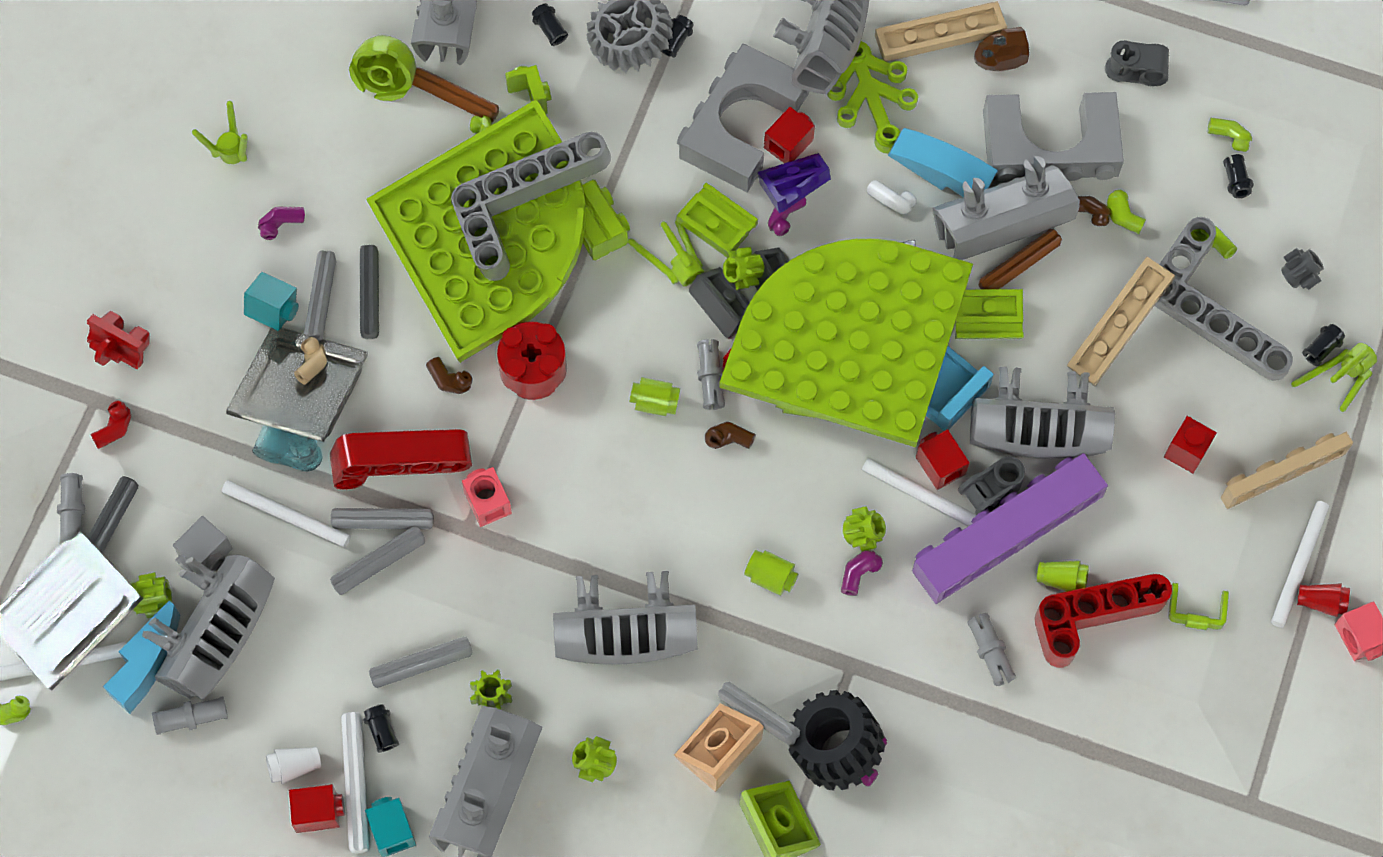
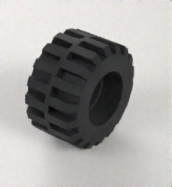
M830 690L827 696L821 692L816 694L815 700L810 701L807 699L803 702L805 707L802 710L796 709L794 712L795 721L790 722L800 730V736L796 738L795 743L788 745L790 747L788 749L790 755L807 778L811 779L819 787L824 785L827 790L834 791L835 787L838 786L841 790L849 789L850 783H854L855 786L863 783L861 778L865 775L870 777L874 773L872 767L880 765L882 758L879 753L885 750V744L882 741L885 737L879 723L858 696L854 698L852 693L844 691L840 695L838 690ZM849 730L848 736L839 746L830 750H822L827 739L833 734Z

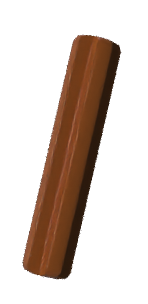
M416 68L412 85L475 116H487L492 122L498 116L499 106L423 68Z
M1049 229L979 280V288H1002L1059 247L1062 241L1061 236L1055 229Z

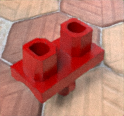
M109 311L101 318L92 314L87 319V324L90 327L87 342L90 343L89 348L96 351L94 357L96 363L104 366L110 360L116 363L122 361L135 369H138L143 364V352L150 341V333L147 330L138 326L134 327L129 333L123 331L124 320L113 311Z

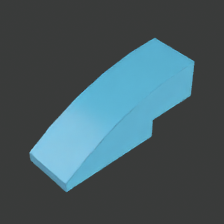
M907 128L902 129L888 154L889 157L940 190L948 187L964 197L963 183L965 181L972 189L973 178H979L985 184L984 189H987L998 171L979 158L951 144Z
M168 601L119 651L127 663L103 686L109 696L129 714L144 699L155 683L156 679L154 676L167 656L166 650L142 637L143 631H151L160 635L148 624L156 617L160 622L177 632L180 614L171 601Z

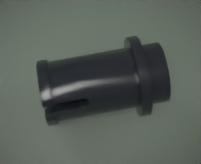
M544 3L532 11V22L540 26L551 46L559 45L567 39L568 33L555 16L554 7Z
M677 15L676 18H672L673 27L671 30L673 38L668 39L669 49L660 50L663 54L669 57L672 56V58L676 57L686 37L693 34V22L683 15Z
M1240 154L1231 155L1233 163H1231L1229 157L1223 161L1229 180L1228 192L1234 198L1247 197L1252 193L1254 183L1248 177L1244 156Z
M1334 324L1323 326L1320 330L1321 334L1303 350V356L1306 357L1310 354L1306 358L1309 363L1319 366L1336 347L1340 348L1343 345L1345 334L1338 326Z
M384 704L365 710L363 721L364 724H368L377 746V752L381 753L393 749V746L397 747L399 742L388 718L391 714L390 710H386Z

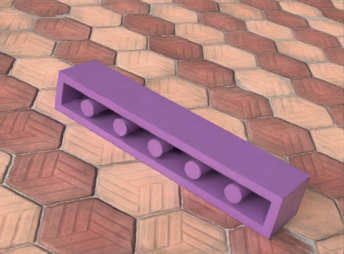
M1083 453L1075 459L1072 456L1065 458L1055 467L1056 471L1047 477L1044 474L1037 476L1027 485L1028 489L1019 495L1016 491L1010 493L1000 501L999 504L1001 506L992 512L986 509L976 515L971 521L973 524L964 530L958 527L949 532L943 538L945 542L935 548L929 545L922 549L915 556L916 560L912 572L934 603L938 604L1103 498L1108 484L1086 455Z

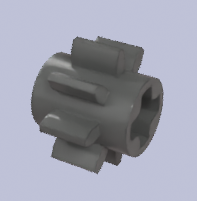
M1295 248L1284 256L1287 263L1281 268V271L1293 288L1301 285L1303 289L1306 287L1309 290L1322 281L1318 275L1324 270V266L1311 249L1304 252L1302 249L1298 250Z

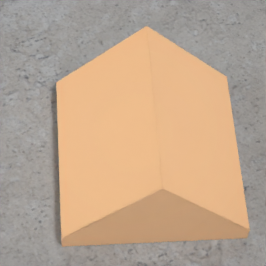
M720 703L674 756L716 792L760 743L764 726L759 721Z

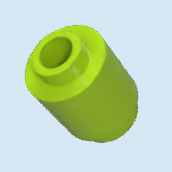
M641 377L640 384L633 382L629 402L636 403V411L666 416L667 413L675 415L680 388L672 387L673 383Z
M755 550L744 572L745 576L751 578L750 582L780 596L784 590L791 592L799 574L794 572V563L766 550L763 553Z

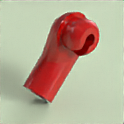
M115 401L111 403L108 407L110 414L108 425L90 434L98 449L125 436L131 419V411L124 402Z

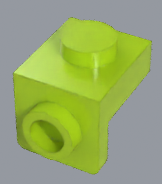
M537 65L530 67L519 66L505 73L508 93L527 89L530 101L532 102L537 99L545 114H548L547 101L552 100L548 82H541Z

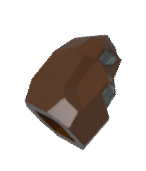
M1022 27L1003 29L1000 33L989 35L979 43L974 54L975 63L981 68L991 71L1010 70L1027 64L1029 59V43L1025 30Z

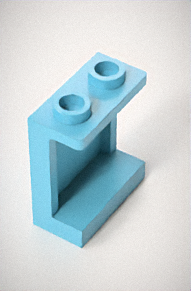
M948 346L926 416L943 431L949 430L970 409L972 402L976 398H980L990 388L994 374L985 366L978 371Z

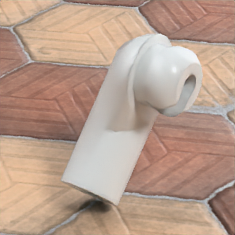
M873 180L867 188L868 195L900 214L911 212V208L916 205V198L911 192L904 191L899 195L877 180Z

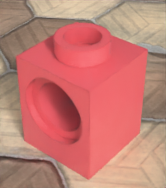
M494 467L487 470L484 468L474 470L467 475L466 479L462 480L464 493L480 527L512 514L510 501ZM484 489L494 492L493 496L488 499H480L477 497V494Z
M1374 601L1344 613L1334 624L1354 661L1364 657L1371 661L1383 655V617Z

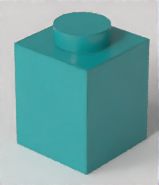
M261 272L244 292V315L279 331L287 320L292 321L298 311L299 304L296 302L297 288Z
M384 797L378 799L371 804L372 808L365 810L381 857H387L416 846L400 798L392 800V797Z

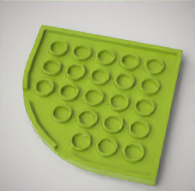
M537 99L366 199L460 363L500 340L507 328L529 322L546 308L568 280L582 248L586 226V200L581 180L492 216L510 262V269L507 275L501 280L496 281L485 278L474 262L452 204V192L457 186L562 143L561 138ZM561 161L556 166V169L565 168L569 161ZM530 174L525 179V182L535 180L538 174ZM507 186L497 188L494 194L504 193ZM469 199L463 207H471L476 202V199ZM487 228L478 229L474 236H482L487 231ZM498 256L490 257L485 265L495 264Z
M883 239L842 240L806 251L775 271L753 296L740 322L719 383V388L916 448L973 263L909 244Z

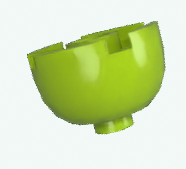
M378 35L365 40L358 47L350 63L349 72L351 80L362 92H365L367 89L370 92L377 93L374 96L375 99L394 101L403 98L407 94V91L413 84L417 67L414 55L405 43L391 36Z

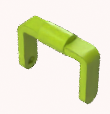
M1172 583L1168 615L1170 621L1185 624V627L1207 630V628L1218 630L1224 626L1227 620L1228 591H1222L1219 619H1212L1209 616L1176 613L1179 585L1178 583Z

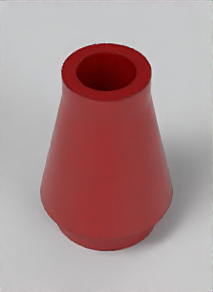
M1342 583L1300 585L1297 605L1305 606L1337 618L1338 614L1343 615L1348 611L1350 588L1342 587Z

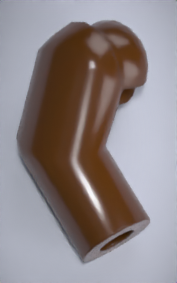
M1078 196L1080 200L1078 212L1092 214L1091 222L1094 226H1107L1109 224L1111 211L1107 205L1092 196Z
M435 357L426 363L429 373L441 391L463 394L471 388L473 378L469 372L449 373L440 357Z
M727 421L708 429L704 439L707 446L714 449L734 442L750 449L756 434Z

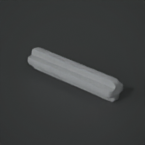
M322 250L317 254L304 330L306 339L310 337H315L318 341L323 339L336 264L335 253L332 251Z
M334 508L331 511V525L335 529H410L414 526H417L419 529H432L434 523V514L431 509Z
M417 526L410 528L332 576L330 579L331 584L338 594L346 593L425 543L424 535Z
M462 637L373 667L369 670L373 686L379 688L470 657L472 655V648L467 637Z
M731 682L724 683L722 689L718 691L720 699L742 714L759 721L765 730L787 745H793L796 738L800 736V730Z

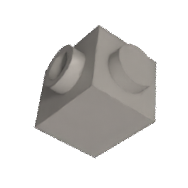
M203 515L173 544L178 554L175 560L184 570L191 572L193 570L185 564L190 557L195 558L196 561L215 572L221 567L225 556L233 549L228 538Z

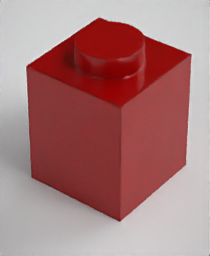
M789 107L765 132L764 149L783 163L794 161L812 143L815 125L808 115L803 112L798 113L792 107Z
M1186 416L1171 441L1164 458L1194 474L1217 432Z
M948 429L940 434L932 432L920 440L916 459L936 490L966 475L970 462Z
M333 784L289 790L291 823L296 833L340 828L339 817L345 816L344 799L342 794L337 795Z

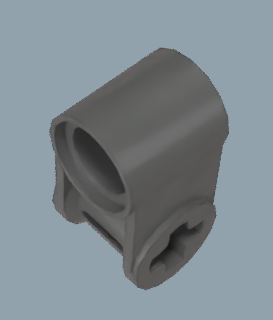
M1124 40L1115 43L1112 47L1111 57L1105 65V73L1110 79L1117 82L1139 83L1147 86H1161L1168 81L1169 49L1166 46ZM1125 49L1124 54L1120 55L1122 50ZM1123 67L1124 70H1123V72L1120 74L1119 72H1120L1121 68Z
M1014 457L1001 458L984 471L967 479L958 488V492L961 495H966L975 507L976 515L986 509L992 512L1000 505L999 503L1003 498L1012 492L1020 490L1025 475L1023 463ZM1004 471H1009L1013 473L1017 479L1012 482L1004 481L999 474Z

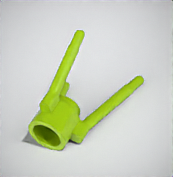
M227 101L229 132L223 133L218 138L216 145L196 129L192 130V135L211 152L212 157L220 156L223 162L227 164H237L240 161L245 162L247 160L248 136L247 134H242L241 137L238 135L233 102Z
M676 220L675 225L686 251H684L665 221L661 222L662 229L678 254L670 262L673 266L672 269L668 268L634 239H628V244L667 275L673 285L680 281L683 287L693 283L697 275L704 273L702 268L704 265L697 257L685 228Z
M1358 343L1351 350L1344 349L1338 356L1294 380L1291 385L1292 387H1297L1341 363L1342 368L1330 378L1332 383L1337 382L1346 374L1350 377L1358 376L1357 381L1340 406V411L1344 412L1364 382L1372 376L1373 373L1370 368L1377 362V356L1370 346Z

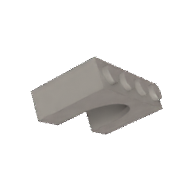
M743 43L737 53L732 52L725 63L724 74L721 78L717 76L709 89L710 96L705 103L701 101L693 114L694 121L689 128L685 126L677 139V144L679 145V158L748 193L758 177L757 172L763 169L764 152L731 136L720 122L722 113L730 105L742 100L762 101L782 112L792 107L798 112L810 91L792 85L794 68Z
M1098 92L1083 94L1079 107L1082 140L1073 148L1060 152L1041 149L1027 138L1022 128L1019 94L987 95L983 108L987 164L998 170L993 180L1007 183L1015 178L1024 177V162L1027 159L1033 167L1034 156L1043 158L1046 162V167L1052 165L1058 167L1068 181L1096 177L1099 180L1118 177L1124 159L1117 93Z

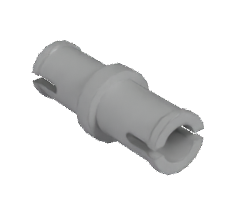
M708 339L697 343L700 360V370L697 374L698 380L702 381L703 408L706 410H711V405H713L714 410L725 407L723 389L719 388L724 369L720 368L719 341L711 339V345H709Z
M77 473L60 475L61 504L57 505V514L60 515L59 543L66 546L82 544V515L85 514V505L82 504L83 476Z
M987 613L979 614L983 629L980 628L976 617L971 618L968 621V626L971 628L979 646L977 653L980 659L985 660L994 680V685H1004L1000 670L1003 671L1007 682H1011L1016 678V675L1012 671L1004 653L1006 646L1003 640L998 639L989 615Z
M224 697L196 704L188 701L184 702L182 707L152 713L157 735L189 727V730L197 729L196 725L228 719Z

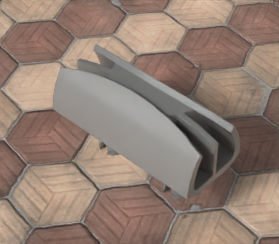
M420 0L421 4L417 6L416 10L418 19H415L411 45L415 53L426 62L436 45L439 47L440 61L444 62L447 48L456 47L457 64L462 65L469 53L477 0Z
M802 0L810 3L813 10L806 31H802L800 27L788 22L785 18L779 21L773 37L789 45L796 46L798 49L797 53H799L792 73L793 86L820 94H827L841 74L849 67L858 50L865 28L869 0Z
M1034 156L1033 167L1027 159L1025 160L1024 177H1018L1013 179V181L998 184L996 187L984 189V182L979 178H973L971 189L965 181L963 183L964 198L933 207L939 240H945L947 249L955 248L953 258L965 260L1076 219L1078 215L1080 200L1073 186L1058 167L1054 165L1046 167L1045 160L1039 156Z
M999 367V397L995 399L976 398L972 402L970 444L1001 453L1035 458H1067L1069 456L1075 458L1083 453L1086 456H1093L1112 450L1115 410L1114 407L1091 406L1090 403H1087L1088 380L1090 377L1088 372L1081 374L1079 387H1077L1076 371L1067 372V402L1058 404L1022 401L1019 398L1021 368L1016 367L1013 370L1011 383L1009 384L1008 368Z
M227 556L217 573L196 561L195 558L190 557L185 564L195 573L189 570H180L179 576L204 590V595L183 630L179 634L155 617L148 624L160 635L151 631H143L142 637L167 651L165 660L154 676L155 679L189 699L196 695L203 700L215 688L248 640L269 597L275 578L259 564L245 556Z
M669 571L661 572L660 589L656 587L653 572H646L649 604H645V608L603 610V607H599L598 575H591L589 593H586L583 576H576L578 608H575V612L553 613L555 657L593 664H632L666 659L697 650L695 605L673 606V603H670Z
M481 707L471 731L473 737L471 743H467L465 746V758L460 759L458 763L459 772L458 775H454L452 778L451 792L447 791L445 807L440 808L429 835L431 842L441 852H445L447 847L453 844L458 846V857H462L465 850L478 853L477 857H492L543 728L542 726L497 708Z

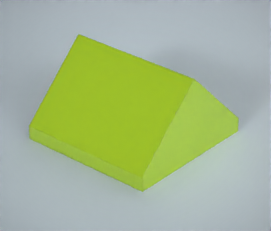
M790 781L746 789L741 793L739 805L764 857H798L821 845Z

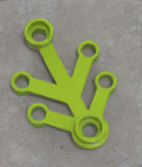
M861 41L857 53H860L861 56H854L849 67L841 74L833 86L841 88L842 91L836 93L830 90L827 96L834 101L843 99L846 94V85L855 72L859 83L847 105L838 110L837 122L843 128L853 127L856 123L857 113L866 98L878 129L875 134V146L880 152L889 154L900 134V130L890 124L880 96L897 103L901 109L910 111L917 106L918 94L914 89L905 88L899 90L872 78L869 69L886 75L892 83H901L906 79L907 66L901 61L888 63L873 56L870 47ZM898 69L902 71V74L895 75L892 71ZM903 97H911L913 101L905 102ZM850 114L853 118L845 120L842 118V115ZM889 133L894 135V137L888 139L885 138L883 134Z

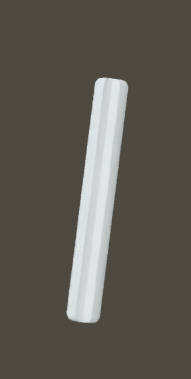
M348 712L342 714L341 721L349 849L351 853H364L369 851L368 819L365 813L367 800L362 718L358 712Z

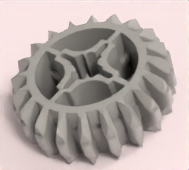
M608 0L609 2L606 4L598 2L599 11L591 12L592 21L587 23L589 33L586 35L592 54L598 58L603 66L608 65L613 71L620 67L625 73H627L630 67H634L639 72L641 64L645 63L651 67V59L653 57L661 59L662 53L660 50L669 49L668 39L673 38L671 30L673 22L670 15H668L669 11L666 5L661 3L660 0ZM646 18L652 20L651 28L645 27ZM609 33L614 34L615 40L612 44L607 42Z

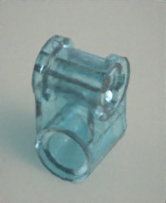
M273 419L265 420L252 450L254 455L267 462L286 465L306 472L319 467L323 458L317 439L311 432L288 426Z

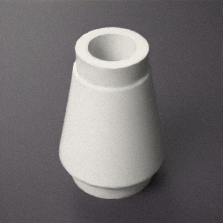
M317 747L274 749V753L266 755L267 767L272 783L280 781L281 784H284L314 771V769L321 768Z

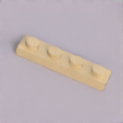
M998 1L877 28L875 29V38L882 59L888 62L984 40L989 35L1000 33L1003 29H1007V25Z
M1146 257L1072 357L1067 367L1072 371H1076L1079 376L1084 372L1090 373L1088 382L1096 386L1175 279V275L1149 257Z
M1347 431L1337 436L1333 433L1327 434L1315 442L1316 446L1307 450L1304 447H1299L1288 453L1286 459L1279 463L1271 460L1256 469L1257 473L1246 477L1245 474H1240L1226 483L1227 487L1221 496V500L1227 509L1344 456L1352 446L1353 441Z

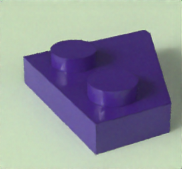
M819 153L757 172L760 185L779 213L784 212L831 180L830 169Z

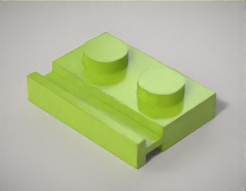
M707 182L676 217V221L727 258H729L728 252L735 251L747 238L749 232L758 225V219Z
M1023 289L965 290L955 321V339L1024 338Z

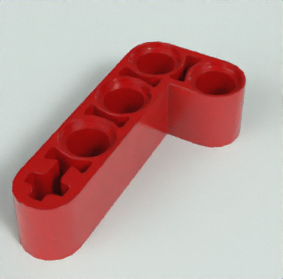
M461 429L349 433L338 437L330 451L333 484L336 489L340 490L358 488L365 483L368 476L455 473L472 467L468 433Z
M1149 574L1045 597L1041 601L1034 619L1046 661L1056 668H1064L1070 665L1080 647V639L1077 632L1079 629L1160 612L1172 594L1170 581L1163 575ZM1151 589L1152 593L1146 594ZM1119 595L1124 597L1128 605L1125 607L1116 605L1112 600V596ZM1078 603H1089L1093 607L1094 613L1087 614L1082 612ZM1053 609L1059 613L1061 619L1057 621L1050 620L1046 617L1044 611ZM1053 643H1065L1069 647L1070 653L1061 654L1057 652Z

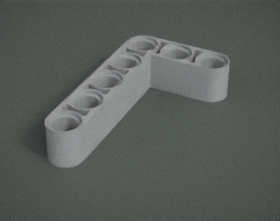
M597 132L581 134L465 182L454 189L451 196L454 210L473 260L485 278L492 281L501 280L510 269L508 256L492 216L606 169L610 164L611 154L604 138ZM600 148L598 154L586 156L589 150ZM561 161H569L565 168L556 169V166ZM530 174H538L535 180L525 182V179ZM507 186L504 193L494 194L497 188ZM469 199H476V202L471 207H463ZM487 228V231L482 236H474L478 229ZM498 256L495 264L485 265L490 257Z
M1205 217L1192 219L1159 264L1174 274L1175 279L1169 285L1172 290L1171 293L1161 296L1155 307L1269 380L1283 379L1288 374L1293 363V356L1285 346L1187 284L1211 249L1216 235L1215 225L1210 219ZM1195 229H1203L1208 233L1209 238L1203 242H1198L1192 238L1190 233ZM1176 256H1184L1190 261V265L1185 269H1178L1173 265L1172 259ZM1186 301H1193L1198 304L1200 310L1196 314L1189 315L1182 310L1181 305ZM1214 319H1221L1227 323L1228 329L1223 333H1216L1210 328L1209 323ZM1243 337L1252 338L1256 343V349L1244 351L1239 347L1238 341ZM1270 356H1279L1284 360L1285 367L1281 370L1271 369L1267 364V359Z

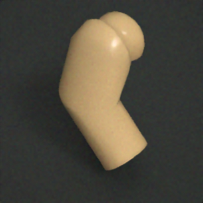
M315 337L307 338L302 342L301 349L305 352V363L294 372L296 379L304 385L323 370L327 364L325 348L323 344L318 343Z

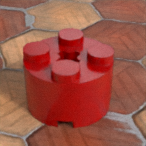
M524 322L507 328L504 331L497 349L500 377L503 384L523 399L537 400L550 396L555 392L560 383L563 382L567 372L565 346L561 336L552 325L540 322Z

